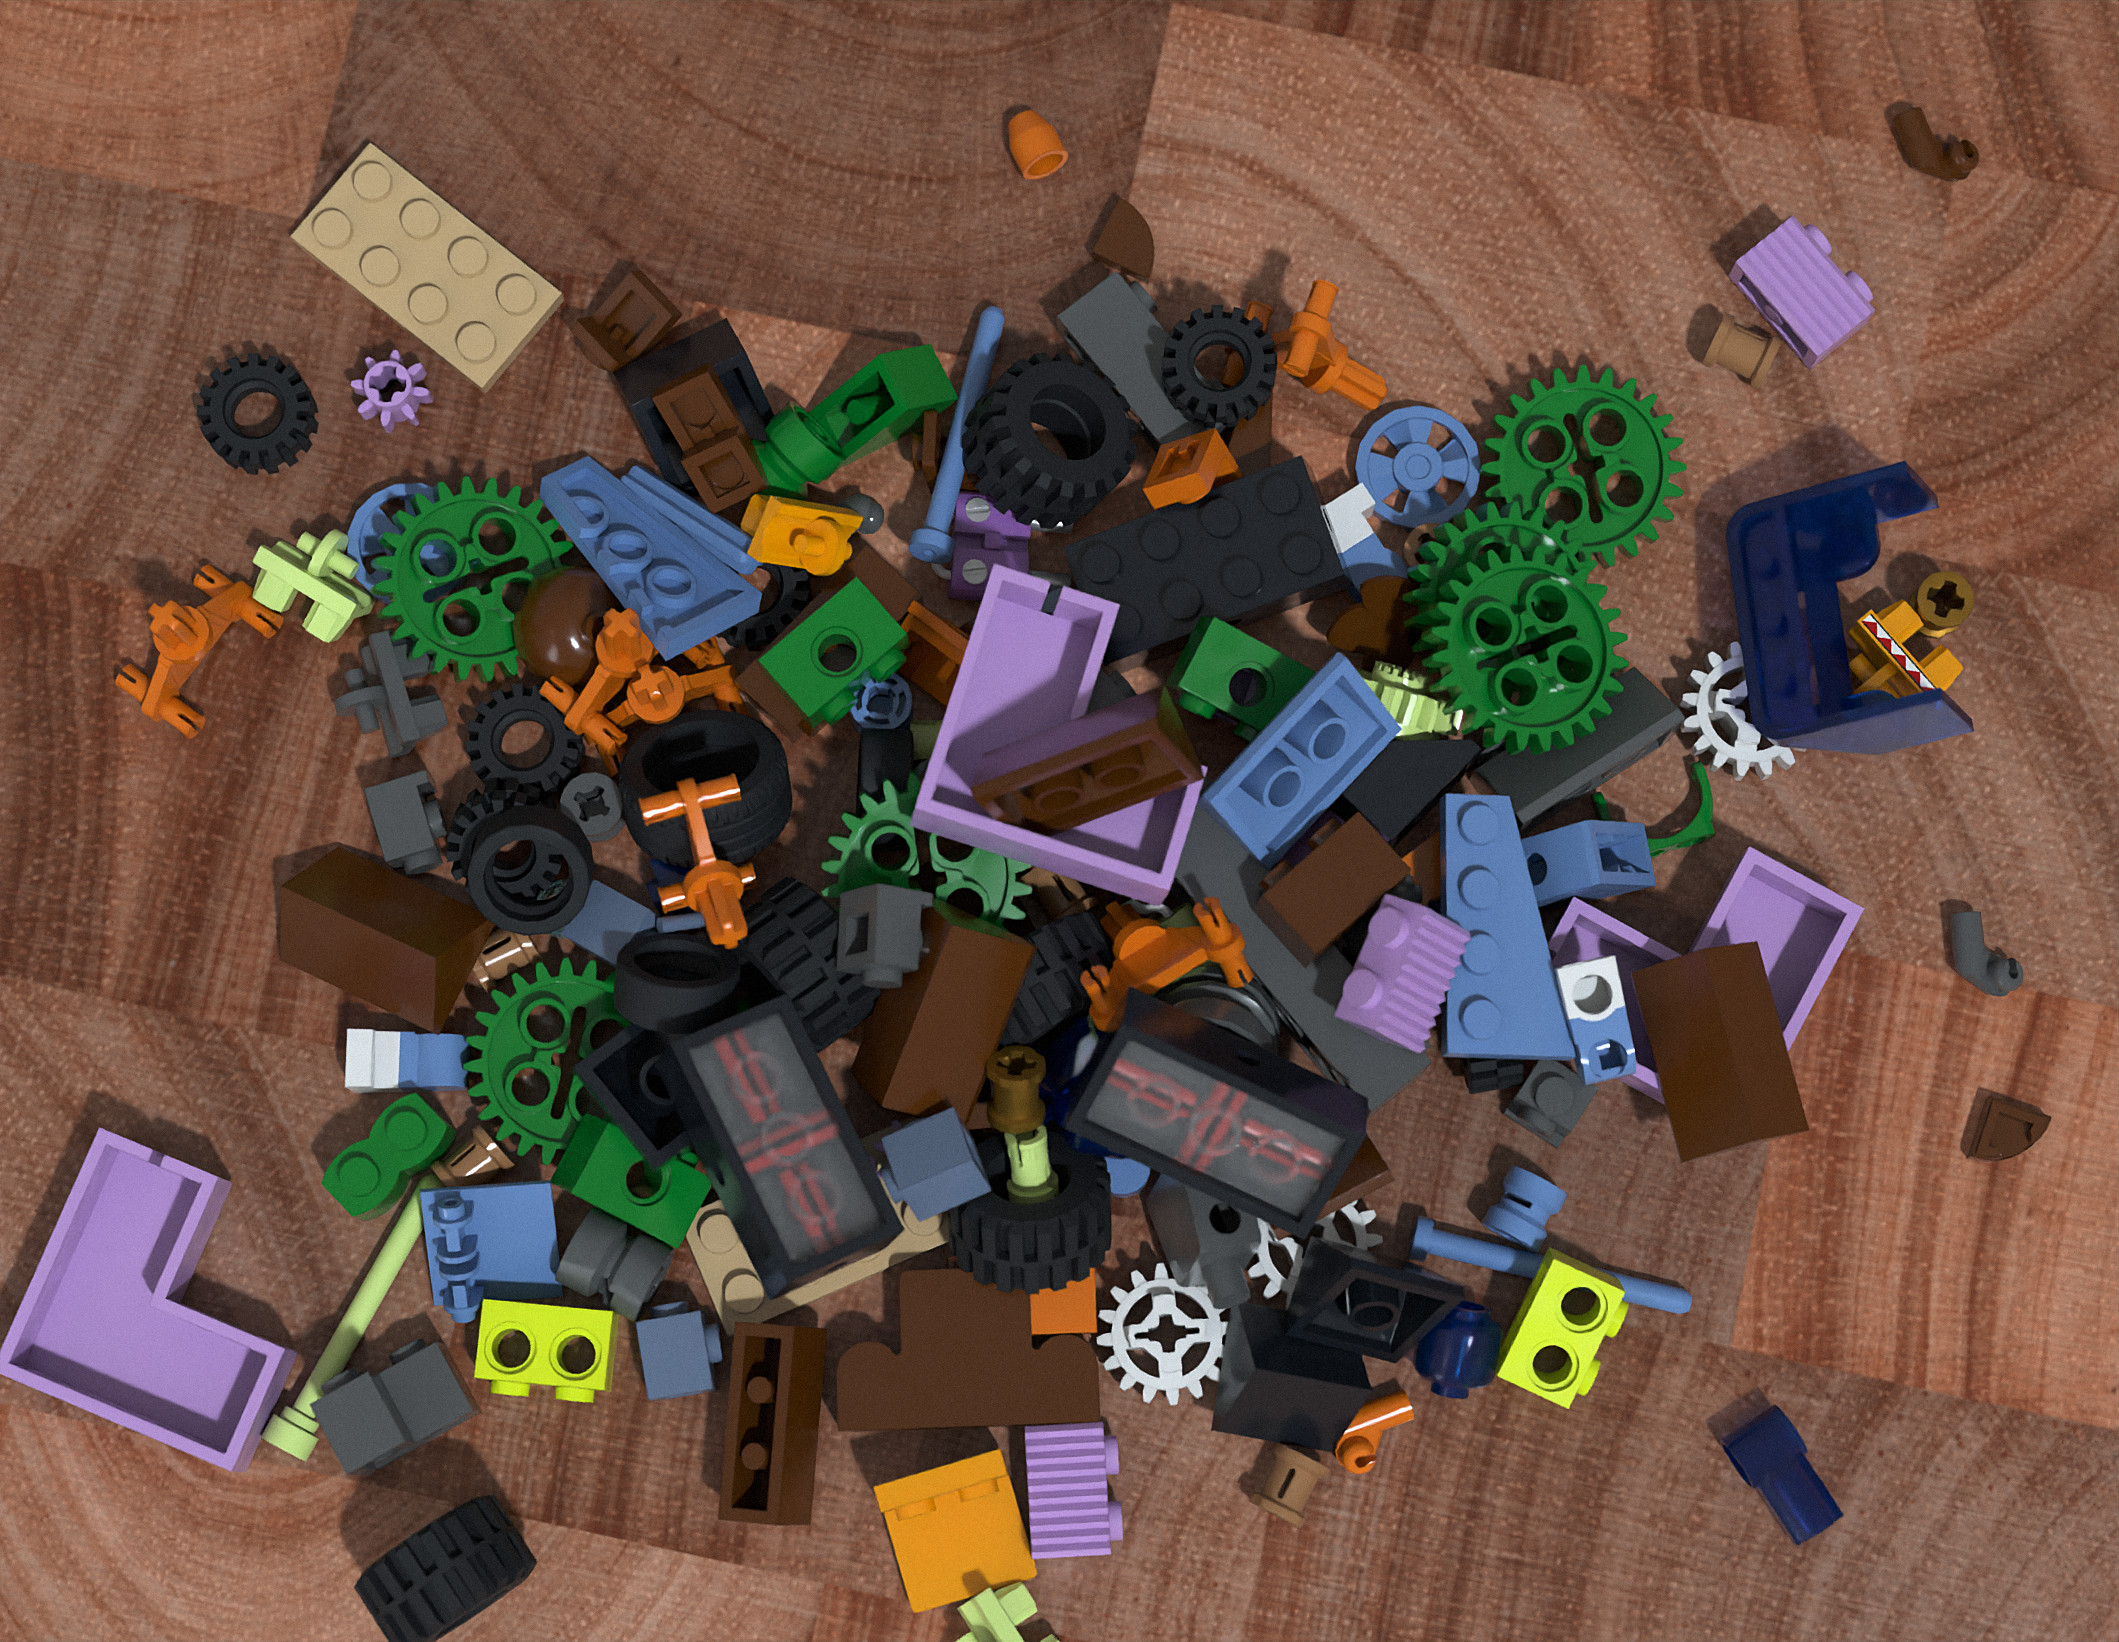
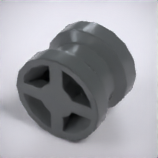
M596 772L584 773L572 779L564 788L560 799L561 812L581 827L589 842H606L616 837L625 827L626 821L620 789L617 783L608 776ZM601 792V793L599 794L598 798H592V799H590V800H586V799H588V798H590V797L597 796L598 793Z

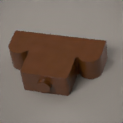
M957 1256L945 1258V1269L908 1270L901 1274L899 1278L901 1352L896 1355L893 1350L882 1343L865 1341L857 1343L846 1350L838 1362L836 1380L839 1432L1035 1426L1100 1422L1098 1362L1096 1354L1089 1343L1075 1335L1061 1334L1049 1338L1041 1345L1040 1349H1034L1031 1330L1030 1294H1025V1290L1014 1289L1011 1293L997 1290V1284L994 1283L984 1286L974 1280L973 1272H963L957 1265Z

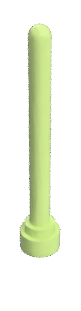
M436 1174L425 1175L420 1180L293 1407L285 1406L280 1416L273 1414L261 1435V1438L305 1462L308 1460L319 1440L314 1434L320 1425L315 1421L316 1416L310 1404L325 1396L320 1387L322 1384L342 1373L424 1228L420 1189L444 1188L445 1185Z

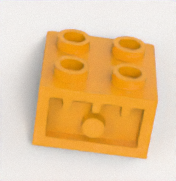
M1001 1449L873 1487L880 1512L884 1513L910 1606L914 1612L919 1613L982 1593L989 1587L991 1590L1032 1579L1037 1575L1034 1559H1032L1031 1548Z

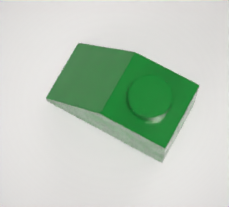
M931 344L879 354L808 413L827 430L842 448L847 457V461L840 467L842 468L921 429L924 426L925 411L938 410L940 414L959 398Z

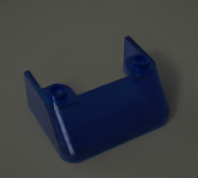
M1906 461L1749 503L1741 507L1728 523L1726 541L1751 719L1756 730L1774 745L1787 748L1879 755L1974 731L1972 719L1941 687L1900 698H1895L1892 694L1882 690H1870L1853 695L1837 583L1859 577L1874 566L1881 551L1879 523L1939 508L1937 495Z

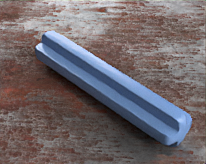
M641 465L633 466L628 474L621 476L620 481L639 495L647 504L663 514L723 563L740 574L751 575L757 566L764 564L747 554L753 539L751 535L717 513L711 514L708 507Z

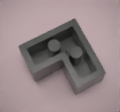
M424 1338L417 1339L389 1355L393 1366L379 1374L367 1372L366 1370L358 1372L356 1368H351L320 1386L325 1396L312 1402L310 1406L347 1475L369 1476L481 1413L476 1400L445 1344L434 1342L427 1346Z

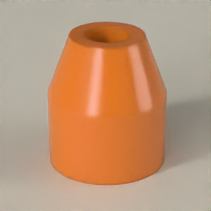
M1027 110L1021 112L1009 121L1010 151L1025 179L1036 180L1046 177L1065 164L1068 159V153L1056 129L1036 111Z

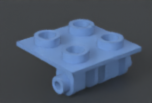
M551 1180L420 1189L434 1306L443 1305L444 1310L451 1314L454 1322L467 1323L475 1320L478 1316L477 1310L482 1307L483 1299L508 1301L563 1297V1284L555 1281L560 1265Z

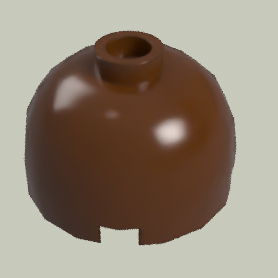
M576 564L554 567L535 578L525 590L529 592L523 599L521 610H516L513 620L515 646L527 670L537 678L552 684L550 677L555 676L569 684L575 691L580 692L584 690L595 673L596 667L599 665L595 645L598 634L605 627L603 616L611 608L619 613L626 609L592 566Z

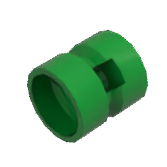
M789 401L769 420V425L765 428L767 441L751 438V442L769 482L767 489L756 493L759 495H771L806 501L809 498L807 481L819 484L823 480H828L847 461L842 448L827 430L805 409L792 401Z

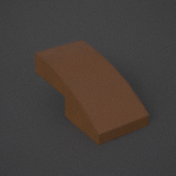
M711 363L701 366L654 390L652 400L683 450L681 463L711 514L717 513L768 488L769 482L751 439Z

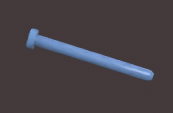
M988 306L980 315L923 529H917L912 532L908 551L914 557L925 562L945 564L952 559L955 541L948 536L966 469L964 460L970 454L969 451L962 449V435L969 429L964 423L968 413L976 406L975 403L987 390L1005 322L1003 311L995 306Z
M1417 1215L1410 1238L1407 1259L1424 1263L1427 1254L1533 1279L1545 1255L1433 1229V1218ZM1596 1268L1620 1280L1625 1290L1622 1300L1676 1314L1686 1313L1690 1310L1692 1295L1683 1288ZM1586 1287L1573 1288L1576 1290L1596 1294L1593 1290Z

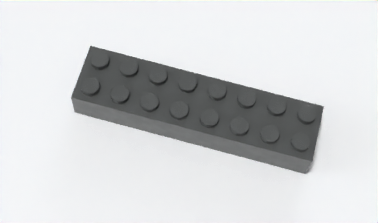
M1100 667L1085 715L1136 696L1137 693L1117 670L1107 675ZM1206 775L1200 794L1212 783ZM1196 804L1171 884V894L1180 904L1190 902L1194 908L1196 903L1200 902L1204 910L1207 911L1208 909L1203 899L1207 897L1219 899L1227 921L1238 925L1246 943L1242 952L1254 973L1252 979L1263 987L1275 1003L1279 1023L1325 1078L1368 1097L1367 1120L1370 1119L1423 1075L1432 1062L1426 1055V1050L1431 1047L1427 1039L1424 1041L1425 1050L1416 1053L1376 1039L1364 1033V1031L1349 1025V1023L1334 1017L1343 994L1344 983L1353 971V967L1343 956L1342 950L1347 947L1342 937L1339 938L1308 967L1304 968L1253 911V908L1264 894V891L1258 884L1271 872V869L1268 871L1261 866Z

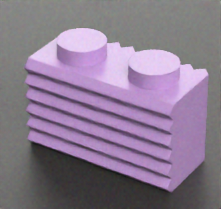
M1792 216L1765 239L1761 240L1755 247L1751 248L1745 255L1741 256L1735 262L1729 277L1738 286L1740 292L1746 295L1748 301L1753 303L1755 309L1762 314L1764 320L1770 323L1772 329L1777 331L1779 336L1786 341L1788 347L1795 352L1797 358L1803 361L1805 367L1812 369L1864 327L1876 310L1870 304L1873 300V295L1864 280L1853 271H1848L1844 274L1828 256L1832 253V248L1823 233L1810 223L1803 227Z
M1384 894L1377 913L1370 921L1368 935L1353 971L1344 983L1343 994L1334 1017L1381 1041L1416 1053L1422 1052L1426 1049L1424 1041L1431 1037L1429 1028L1436 1025L1434 1016L1441 1013L1439 1004L1446 1001L1444 992L1451 988L1449 980L1456 976L1454 968L1461 964L1459 956L1466 952L1464 944L1471 940L1469 931L1426 906Z
M1103 1422L1025 1426L1032 1559L1111 1554L1110 1541L1123 1540L1121 1501H1108L1106 1475L1119 1474L1117 1435H1104Z

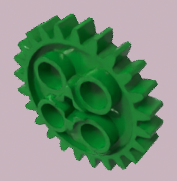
M1580 365L1574 374L1573 383H1568L1564 373L1560 368H1557L1550 373L1549 390L1536 378L1531 379L1526 384L1531 399L1530 402L1516 394H1512L1506 400L1509 409L1515 415L1514 418L1498 414L1492 418L1491 424L1503 436L1502 438H1488L1482 442L1481 447L1487 452L1496 455V461L1479 467V473L1487 477L1496 478L1497 485L1484 492L1482 498L1483 500H1501L1503 505L1512 501H1518L1521 517L1529 510L1537 507L1543 508L1542 527H1546L1554 522L1545 510L1547 495L1556 491L1566 493L1572 498L1576 513L1572 522L1565 524L1560 539L1566 543L1581 537L1584 542L1575 555L1578 562L1591 560L1592 555L1596 554L1602 566L1608 569L1615 565L1614 548L1618 547L1623 555L1628 559H1632L1639 555L1634 539L1635 536L1650 544L1659 538L1656 529L1650 523L1652 519L1664 523L1673 520L1675 515L1662 502L1664 499H1678L1683 496L1684 490L1670 483L1669 476L1682 473L1687 469V464L1669 460L1668 453L1684 442L1682 438H1664L1661 430L1672 421V414L1653 418L1649 413L1658 397L1655 393L1646 396L1639 402L1632 397L1637 379L1632 377L1620 389L1612 387L1613 371L1611 368H1606L1595 383L1590 382L1586 365ZM1603 414L1611 417L1616 422L1619 428V437L1615 445L1603 446L1593 440L1589 432V423L1592 416ZM1565 415H1571L1574 418L1576 440L1581 460L1585 463L1594 462L1596 466V472L1588 477L1587 483L1593 501L1601 514V521L1599 523L1592 522L1590 518L1587 489L1581 475L1571 476L1568 471V466L1577 460V453L1572 438L1564 425L1563 418ZM1545 431L1555 437L1559 453L1554 462L1543 463L1537 461L1531 455L1528 449V440L1531 433ZM1622 475L1632 481L1636 489V497L1631 507H1620L1610 501L1606 493V484L1610 476Z
M464 476L458 481L456 495L453 496L443 481L438 482L433 486L434 504L422 494L417 493L410 499L416 517L401 510H398L391 517L396 527L402 533L399 535L384 532L379 536L378 541L392 553L391 556L377 557L371 562V567L387 574V580L375 584L370 589L372 594L389 596L391 604L376 614L377 618H397L400 625L393 631L390 638L392 642H396L409 636L414 642L407 656L410 662L426 652L432 655L429 674H438L447 663L453 664L454 680L458 683L467 678L471 667L476 668L481 684L492 681L494 664L498 665L501 672L507 678L518 674L516 656L520 659L521 657L515 646L513 631L515 614L510 612L503 604V588L508 583H514L526 590L535 578L550 569L568 566L567 564H561L559 556L573 547L572 541L553 542L550 535L560 525L556 519L541 524L536 518L541 510L542 500L538 499L525 508L518 505L521 494V487L518 485L512 487L504 497L497 496L496 478L490 477L484 482L480 493H475L470 477ZM482 525H495L503 531L507 540L506 551L503 555L489 554L483 549L478 536ZM432 545L444 551L449 563L445 576H431L424 571L419 558L423 546ZM522 557L527 561L526 568L496 577L483 585L480 591L477 587H469L432 603H427L423 599L424 592L457 582L470 572V568L476 574L516 558ZM447 605L461 606L469 613L472 626L467 636H455L445 627L443 613Z
M1518 501L1502 505L1500 512H1498L1494 502L1478 506L1476 515L1470 509H1466L1453 515L1455 526L1446 522L1433 529L1439 543L1429 541L1419 545L1417 548L1428 564H1418L1407 569V574L1413 580L1420 583V589L1403 594L1402 600L1418 606L1419 614L1405 620L1404 626L1422 628L1423 632L1440 626V623L1426 613L1430 606L1438 602H1447L1442 597L1438 588L1451 579L1459 582L1455 570L1469 561L1477 566V557L1480 550L1487 552L1492 549L1500 558L1501 550L1512 544H1517L1524 557L1527 550L1536 545H1543L1546 564L1551 558L1562 552L1568 554L1566 572L1569 574L1584 566H1587L1590 569L1589 572H1591L1597 566L1596 560L1578 562L1575 555L1584 541L1580 537L1564 543L1560 539L1565 526V522L1562 519L1542 527L1543 508L1537 507L1529 510L1523 517H1521ZM1587 580L1584 584L1589 591L1603 586L1597 583H1587ZM1533 595L1531 602L1533 612L1540 620L1548 622L1549 611L1547 605L1541 598ZM1477 617L1476 631L1478 636L1486 644L1492 641L1491 645H1493V629L1488 622ZM1564 627L1531 641V655L1558 642L1572 638L1573 630L1570 627ZM1420 639L1412 646L1413 652L1431 650L1435 654L1437 653V646ZM1514 647L1492 657V659L1489 658L1478 662L1477 670L1480 673H1487L1522 657L1517 652V648ZM1558 655L1557 667L1559 673L1568 682H1573L1572 664L1564 656ZM1427 667L1425 671L1430 675L1439 672L1440 668ZM1503 677L1501 683L1502 694L1507 701L1510 702L1512 700L1513 705H1518L1519 692L1516 685L1508 678Z
M1512 544L1501 550L1500 558L1491 549L1477 557V566L1469 561L1457 568L1455 571L1459 582L1451 579L1438 588L1442 597L1447 602H1438L1427 609L1426 613L1440 623V626L1421 633V639L1437 646V653L1422 660V666L1440 668L1442 675L1441 678L1429 686L1430 692L1449 691L1452 698L1444 706L1443 714L1448 715L1462 710L1466 717L1460 732L1464 735L1476 730L1480 726L1485 728L1483 734V747L1485 748L1498 744L1505 736L1508 755H1515L1524 751L1527 743L1533 756L1550 751L1551 742L1558 750L1574 744V734L1581 738L1596 730L1591 718L1599 720L1611 714L1612 709L1603 697H1612L1623 692L1624 687L1612 678L1610 674L1629 666L1628 660L1613 654V647L1628 640V635L1621 632H1610L1608 623L1621 614L1619 608L1602 610L1599 602L1605 596L1608 588L1606 585L1589 591L1584 584L1590 569L1584 566L1572 574L1567 573L1568 554L1564 552L1551 558L1546 564L1543 545H1536L1527 550L1524 557L1517 544ZM1533 595L1541 598L1547 605L1549 611L1548 622H1543L1533 612L1531 604ZM1477 617L1484 619L1493 629V645L1486 644L1478 636L1476 631ZM1564 627H1570L1573 630L1572 638L1551 645L1533 655L1524 656L1487 673H1480L1477 670L1478 662L1500 655L1518 645L1527 644ZM1558 655L1564 656L1572 664L1574 670L1573 682H1568L1559 673L1557 667ZM1503 677L1508 678L1516 685L1519 692L1518 705L1511 704L1502 694L1501 683Z
M914 770L908 773L906 790L898 791L894 783L886 777L883 779L885 798L877 801L870 794L862 791L859 795L865 812L859 816L843 809L840 813L841 818L850 828L848 835L829 833L827 837L828 842L840 850L841 854L840 857H829L821 861L822 869L838 875V880L821 886L822 896L840 898V893L874 884L922 892L918 881H908L909 876L919 873L914 829L912 826H909L921 790L919 778ZM888 832L897 833L908 842V851L905 857L899 863L893 865H884L876 861L871 854V847L875 839ZM927 832L929 856L935 871H944L943 877L934 879L935 898L946 902L948 896L954 890L970 888L981 896V906L973 916L1007 932L1009 931L1003 924L1005 918L1024 920L1026 916L1024 910L1012 902L1013 896L1031 894L1032 887L1029 883L1015 878V873L1026 870L1032 865L970 846L963 854L949 856L942 853L936 847L938 835ZM840 904L833 908L838 914L840 913Z
M569 958L561 959L558 975L554 977L550 976L542 962L534 964L535 982L530 985L523 977L514 973L510 976L515 992L513 996L508 997L495 989L489 994L499 1009L496 1014L477 1011L474 1015L476 1020L487 1028L485 1036H468L465 1039V1043L481 1051L480 1059L463 1064V1070L481 1073L482 1082L467 1090V1095L471 1097L487 1096L489 1104L478 1114V1119L483 1121L498 1116L502 1123L497 1129L494 1138L497 1141H501L512 1133L519 1135L516 1155L520 1157L525 1155L534 1144L541 1146L540 1160L543 1165H549L557 1149L563 1150L564 1153L566 1152L584 1118L575 1106V1096L583 1084L574 1073L569 1078L562 1117L560 1119H553L551 1117L553 1099L561 1076V1068L551 1065V1058L553 1054L564 1053L567 1049L575 1008L581 1006L586 1010L583 1028L575 1052L576 1058L580 1060L594 1052L590 1043V1033L593 1026L599 1021L610 1020L617 1023L622 1030L632 1023L626 1020L614 1006L615 970L603 982L596 980V961L593 960L587 962L581 976L573 974ZM537 1006L553 1008L559 1014L562 1021L558 1037L549 1043H541L533 1039L526 1027L529 1013ZM525 1068L539 1071L545 1077L547 1083V1092L544 1099L533 1106L519 1103L512 1093V1081L515 1075ZM605 1113L600 1119L607 1122L610 1117Z

